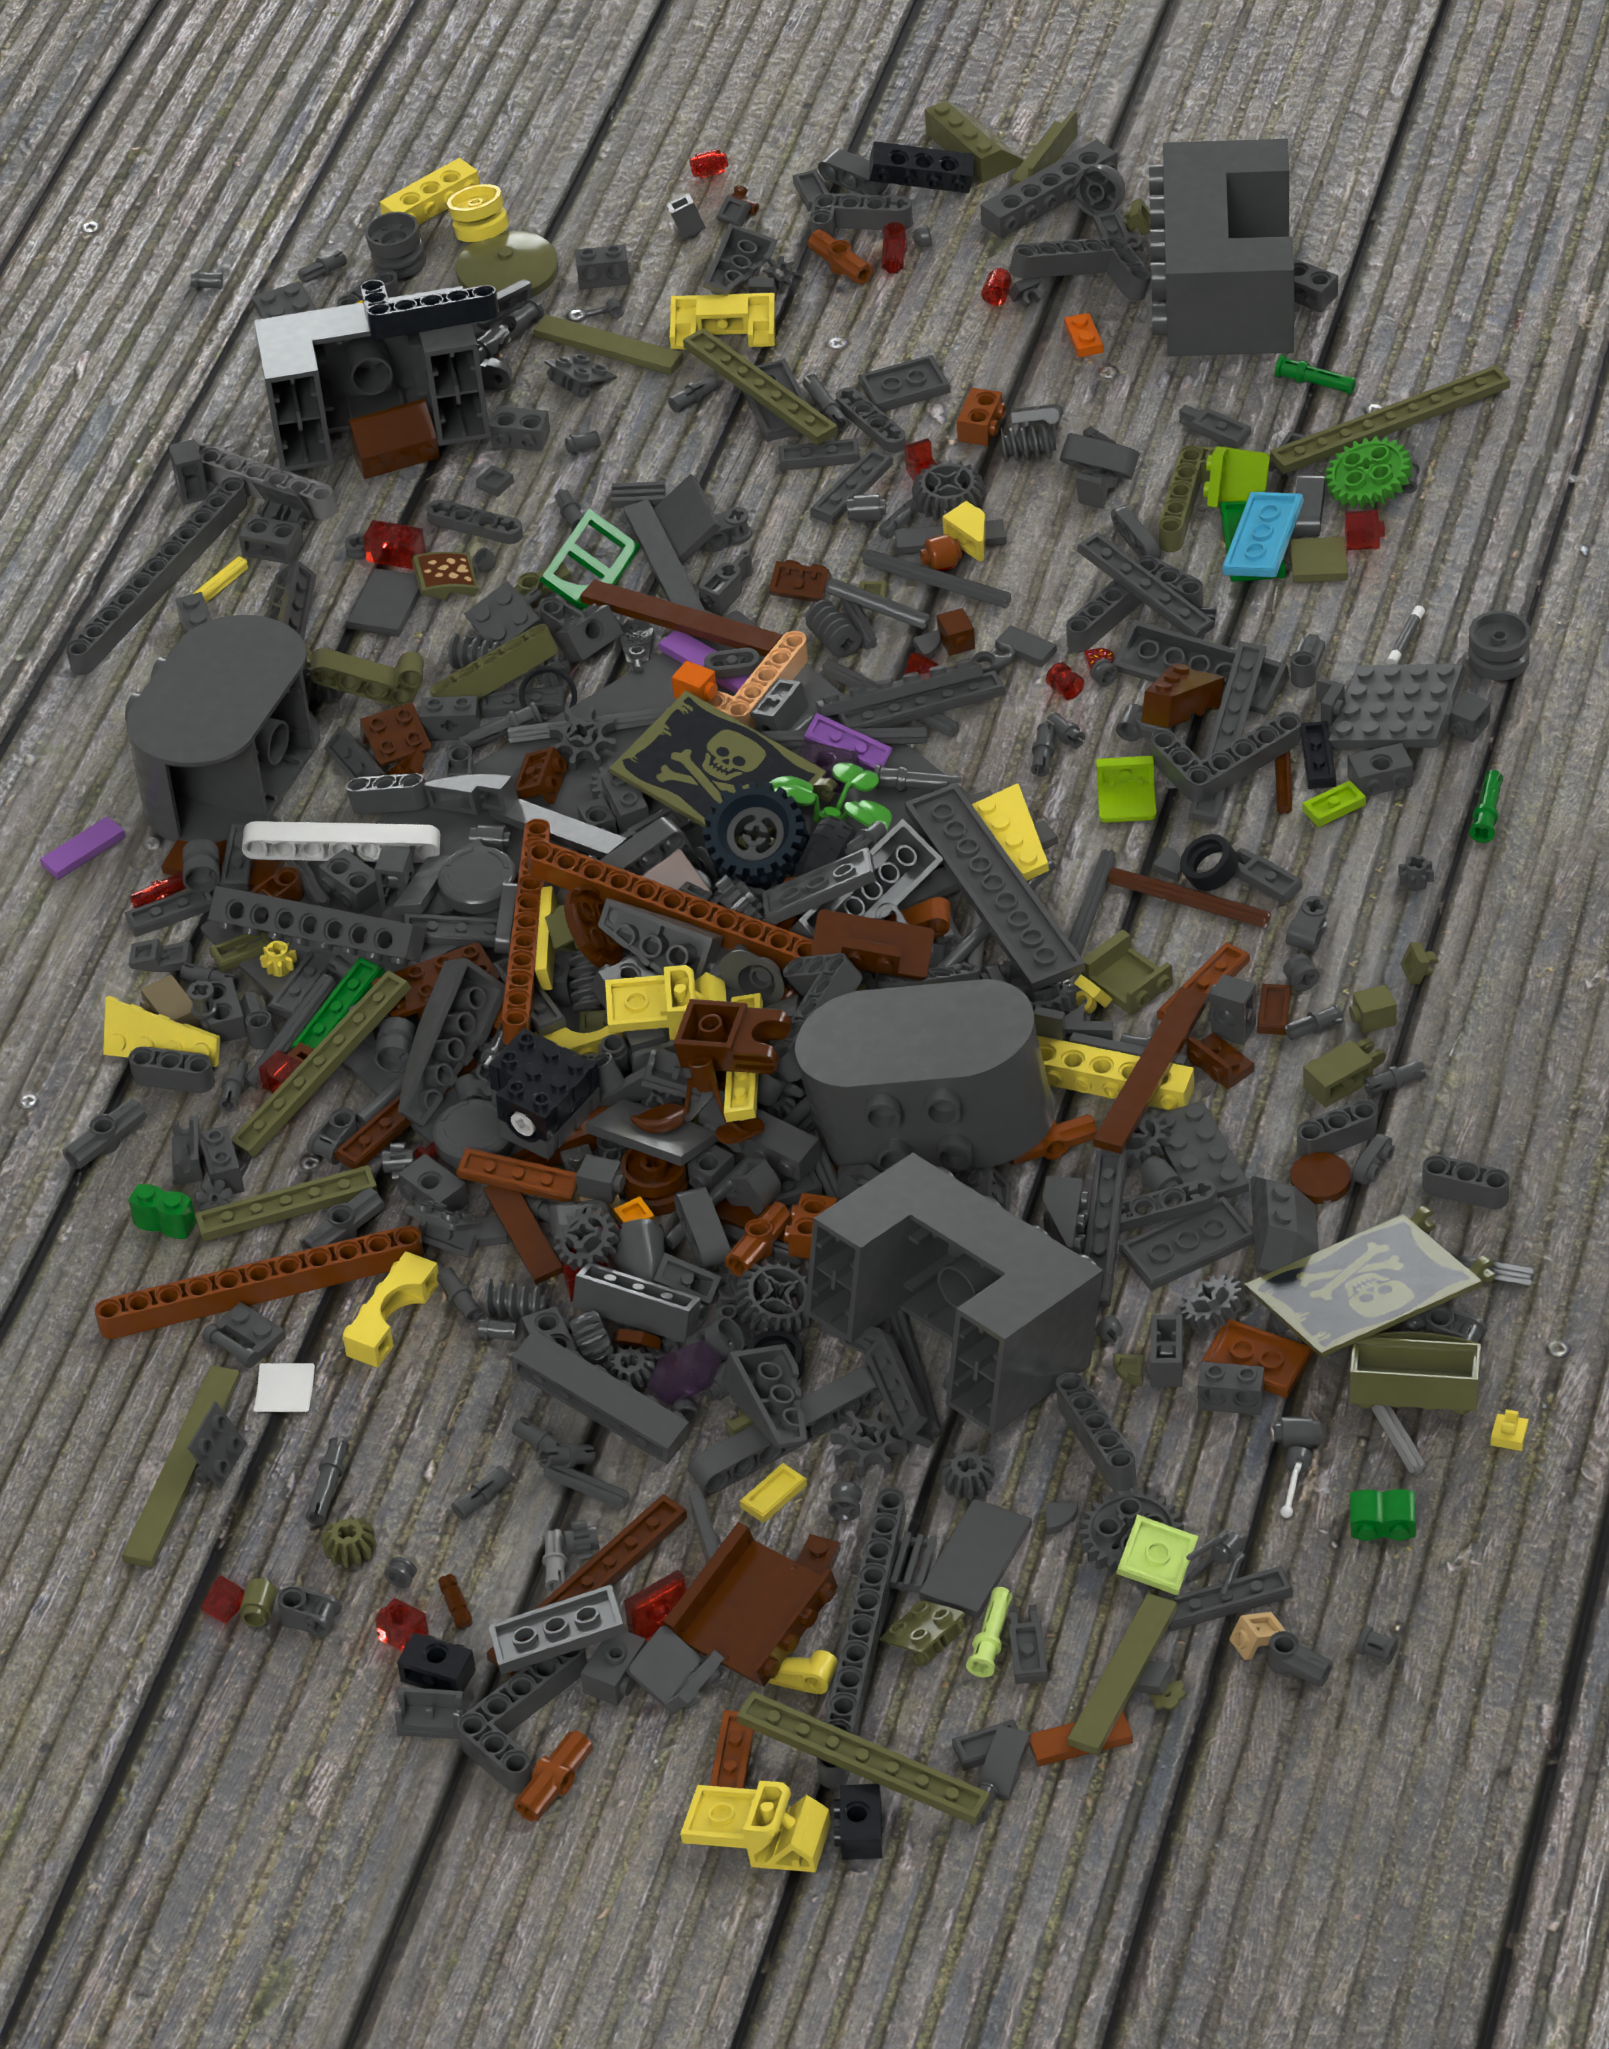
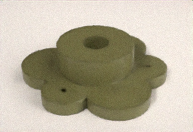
M1181 1681L1169 1683L1163 1695L1150 1694V1699L1157 1710L1163 1708L1173 1710L1179 1705L1180 1700L1186 1697L1184 1684Z

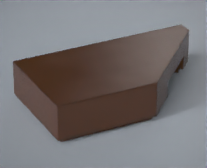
M620 1328L613 1332L611 1342L613 1344L659 1350L661 1339L644 1331Z

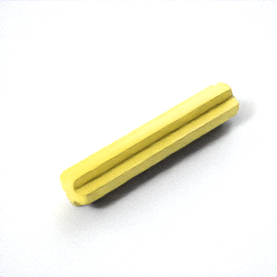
M241 556L236 557L192 594L202 592L207 603L248 569L247 560Z

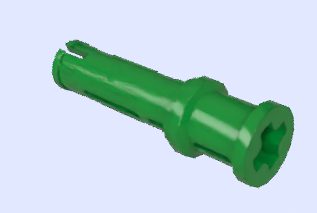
M1281 354L1276 363L1275 377L1277 378L1283 376L1294 379L1299 384L1305 382L1314 383L1348 394H1352L1356 386V378L1310 366V363L1305 360L1299 362L1288 359L1286 355Z
M1489 770L1485 773L1480 803L1473 811L1474 823L1470 826L1469 835L1476 842L1487 843L1495 836L1494 825L1499 817L1496 806L1503 781V775H1499L1497 770Z

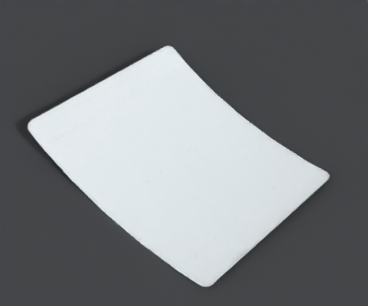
M261 1363L259 1366L254 1412H308L312 1396L315 1365L313 1363Z

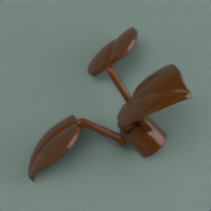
M709 1056L693 1058L689 1061L692 1078L686 1079L687 1091L684 1106L682 1107L674 1103L663 1104L651 1108L642 1114L630 1115L632 1123L638 1128L651 1133H663L685 1123L683 1115L689 1112L693 1087L697 1088L698 1092L701 1093L713 1092L726 1122L724 1103L719 1094V1091H725L726 1071H717L715 1073L713 1060ZM758 1117L743 1121L726 1122L725 1125L716 1129L715 1137L719 1142L725 1144L740 1143L755 1135L762 1134L765 1131V1126Z

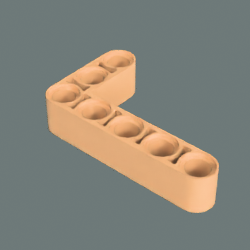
M800 631L785 633L734 696L717 691L715 697L707 703L754 729L756 723L754 717H751L750 712L778 678L793 680L807 663L808 654L805 634Z

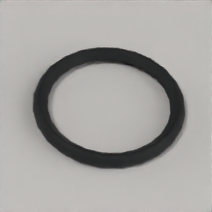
M537 668L531 671L520 685L519 701L521 707L525 708L527 707L525 689L528 682L540 673L558 674L564 678L571 689L572 700L569 708L577 703V690L573 680L567 673L558 668ZM542 718L543 723L550 720L547 718Z

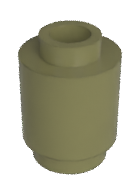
M256 1578L247 1582L240 1606L241 1620L246 1625L262 1627L270 1620L278 1593L276 1586L270 1580Z

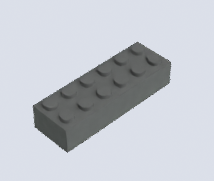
M902 818L870 850L877 881L809 909L789 931L813 940L817 915L823 909L875 918V912L881 904L891 902L898 906L944 859ZM884 909L880 913V919L884 920L893 910Z

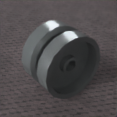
M1490 611L1476 617L1469 626L1468 664L1473 672L1482 678L1493 681L1509 680L1525 672L1530 658V626L1527 621L1518 614L1509 611Z

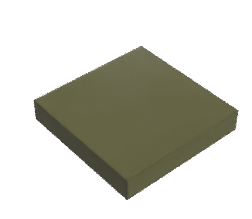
M1345 537L1290 539L1293 583L1348 580Z

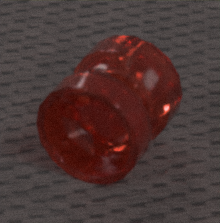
M1063 662L1053 665L1045 678L1047 685L1054 690H1058L1059 695L1065 700L1076 698L1084 687V679L1079 674L1072 672V669Z

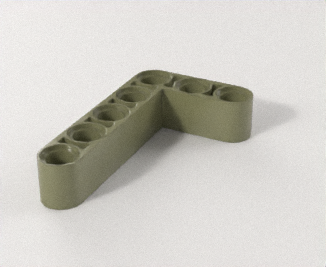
M1188 445L1179 451L1158 522L1159 547L1165 552H1176L1184 544L1200 485L1210 480V471H1206L1208 455H1212L1215 450L1214 447Z

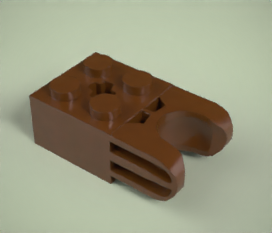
M690 999L673 1044L681 1068H689V1061L693 1058L709 1056L713 1060L714 1069L718 1071L771 1074L777 1069L779 1058L774 1048L764 1043L770 1040L786 1038L791 1030L792 1021L784 1011L777 1009L751 1008L747 1006V1003Z

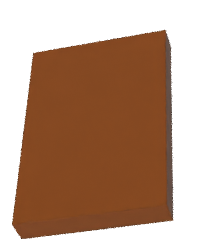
M1228 1318L1229 1321H1227L1225 1326L1222 1325L1202 1361L1264 1367V1390L1288 1398L1312 1357L1313 1349L1308 1345Z

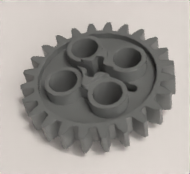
M1139 1488L1136 1494H1131V1490H1127L1124 1495H1120L1118 1491L1113 1490V1498H1108L1102 1494L1101 1504L1092 1501L1091 1510H1085L1084 1520H1080L1079 1538L1082 1543V1552L1088 1553L1089 1562L1096 1561L1098 1570L1108 1566V1575H1112L1118 1569L1137 1514L1184 1531V1523H1181V1514L1175 1513V1505L1170 1504L1166 1506L1165 1496L1156 1500L1155 1491H1151L1147 1496L1143 1495L1142 1488Z

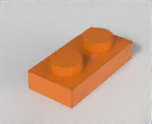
M1090 313L1064 318V326L1078 358L1104 353L1102 340Z

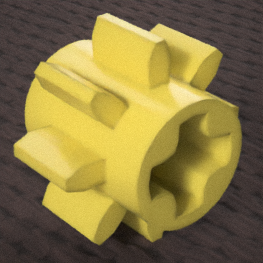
M273 941L267 947H263L264 955L260 956L261 966L267 968L268 975L272 974L281 977L294 970L293 963L297 961L296 950H291L290 943Z

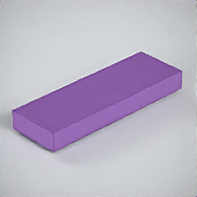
M818 713L815 714L803 739L873 772L875 771L876 764H881L882 767L885 766L893 749Z
M107 816L40 858L41 866L59 880L125 838L124 829Z

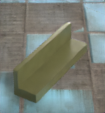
M1071 111L1062 123L1053 122L1011 177V187L1061 158L1078 135L1077 112Z

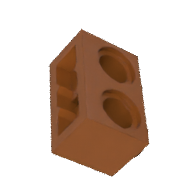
M971 388L957 419V439L959 442L989 446L992 437L998 433L1000 419H1004L1006 414V404L1003 403L1002 392Z
M808 1193L801 1194L798 1205L793 1204L792 1224H787L784 1232V1243H788L789 1256L810 1259L813 1219L836 1204L838 1198Z

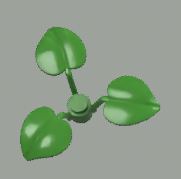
M837 763L832 769V774L837 780L846 783L836 807H825L821 812L819 797L817 794L812 793L813 786L807 781L793 776H781L769 782L772 783L775 792L778 787L786 790L787 796H792L799 806H809L814 803L813 820L817 821L816 827L823 817L833 816L845 821L848 816H851L867 827L873 822L880 821L886 826L888 831L892 818L891 813L886 807L873 801L847 802L844 805L845 812L840 816V809L851 786L864 792L871 791L877 787L879 778L873 771L864 770L862 767L852 763Z

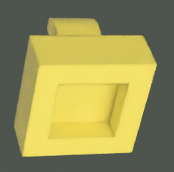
M1082 974L1074 982L1082 990L1076 993V1005L1080 1006L1087 999L1085 1011L1088 1014L1094 1012L1097 1002L1106 1008L1113 1000Z
M1506 1409L1505 1415L1497 1413L1490 1445L1522 1451L1529 1419L1520 1418L1518 1411Z

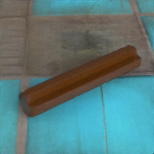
M1290 750L1275 759L1277 811L1280 814H1289L1292 811Z

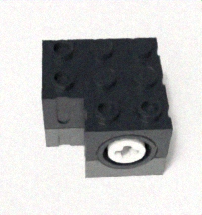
M525 1028L489 1064L492 1106L497 1108L499 1136L548 1160L552 1157L554 1151L558 1147L560 1148L572 1135V1132L578 1129L589 1117V1114L600 1105L598 1062L586 1059L581 1054L566 1047L563 1048L540 1035L537 1036Z

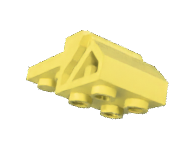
M687 965L664 967V975L605 980L609 1033L669 1028L670 1040H675L690 999L727 1002L725 981L707 972L695 980L693 969Z
M759 1781L757 1789L697 1785L680 1835L682 1843L746 1848L751 1867L816 1872L832 1822L829 1809L807 1794L786 1810L791 1792L790 1787L783 1782Z

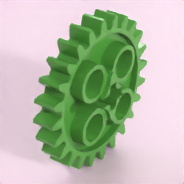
M1377 436L1373 438L1372 442H1368L1366 437L1363 439L1362 444L1353 441V447L1344 446L1345 452L1343 454L1335 453L1337 460H1330L1329 464L1331 467L1326 468L1327 476H1325L1330 495H1333L1335 501L1340 500L1342 506L1349 503L1350 508H1354L1356 504H1359L1360 508L1363 509L1368 503L1374 508L1377 501L1384 505L1385 498L1395 499L1393 493H1402L1401 485H1409L1408 478L1413 476L1411 471L1413 464L1408 450H1405L1403 444L1398 445L1397 440L1389 443L1388 437H1385L1381 442Z

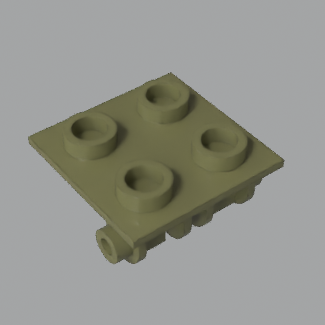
M922 1599L913 1605L903 1618L891 1625L889 1630L879 1640L886 1644L913 1651L912 1661L917 1666L928 1665L937 1653L943 1651V1647H947L963 1632L965 1623L961 1618L966 1614L964 1611Z

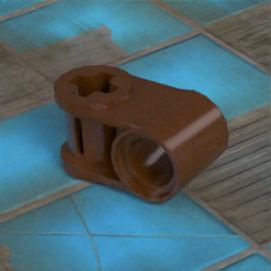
M283 867L277 870L275 874L255 886L251 893L300 902L304 896L299 871L293 867Z

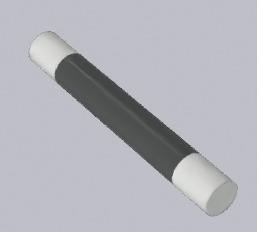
M1415 606L1386 660L1387 665H1397L1425 612L1422 606Z

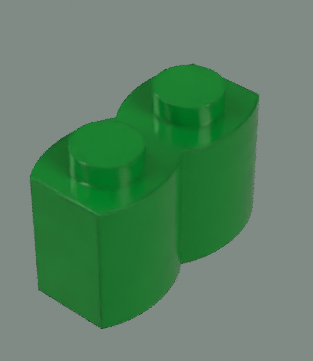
M138 1184L128 1199L133 1223L140 1229L161 1231L164 1235L171 1238L186 1239L196 1225L192 1200L183 1193L175 1191L164 1192L161 1188L151 1184Z
M1394 1489L1385 1492L1376 1490H1357L1351 1492V1537L1363 1541H1371L1382 1537L1402 1541L1416 1537L1415 1492L1405 1489Z

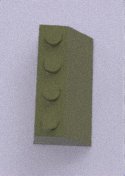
M946 100L925 109L926 134L944 150L974 154V176L981 183L1017 168L1024 162L1019 155L967 110Z

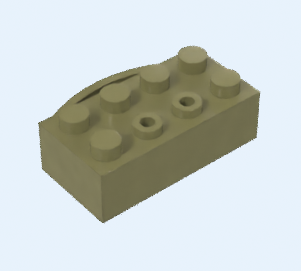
M1378 1332L1353 1344L1350 1366L1349 1403L1357 1404L1361 1408L1386 1405L1395 1408L1418 1407L1427 1410L1451 1409L1456 1414H1467L1470 1411H1477L1481 1344L1459 1337L1426 1332Z

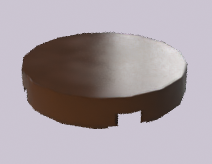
M1313 1152L1302 1156L1294 1162L1290 1170V1183L1314 1204H1323V1201L1328 1200L1334 1202L1347 1194L1351 1186L1350 1168L1337 1155L1327 1152Z

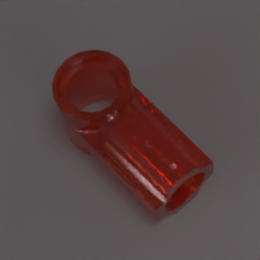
M892 222L886 224L883 228L884 240L881 268L889 274H898V271L904 269V259L907 251L906 229L903 224Z

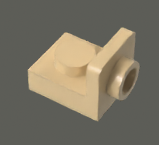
M1272 1612L1241 1615L1230 1636V1642L1244 1660H1251L1259 1646L1269 1645L1270 1638L1274 1633L1286 1630Z

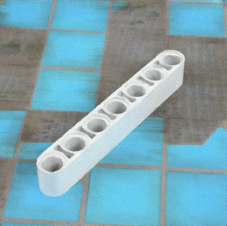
M254 821L246 824L244 827L242 852L250 859L327 861L343 849H346L362 862H377L382 846L387 845L411 848L413 863H423L427 857L439 856L441 834L432 825Z

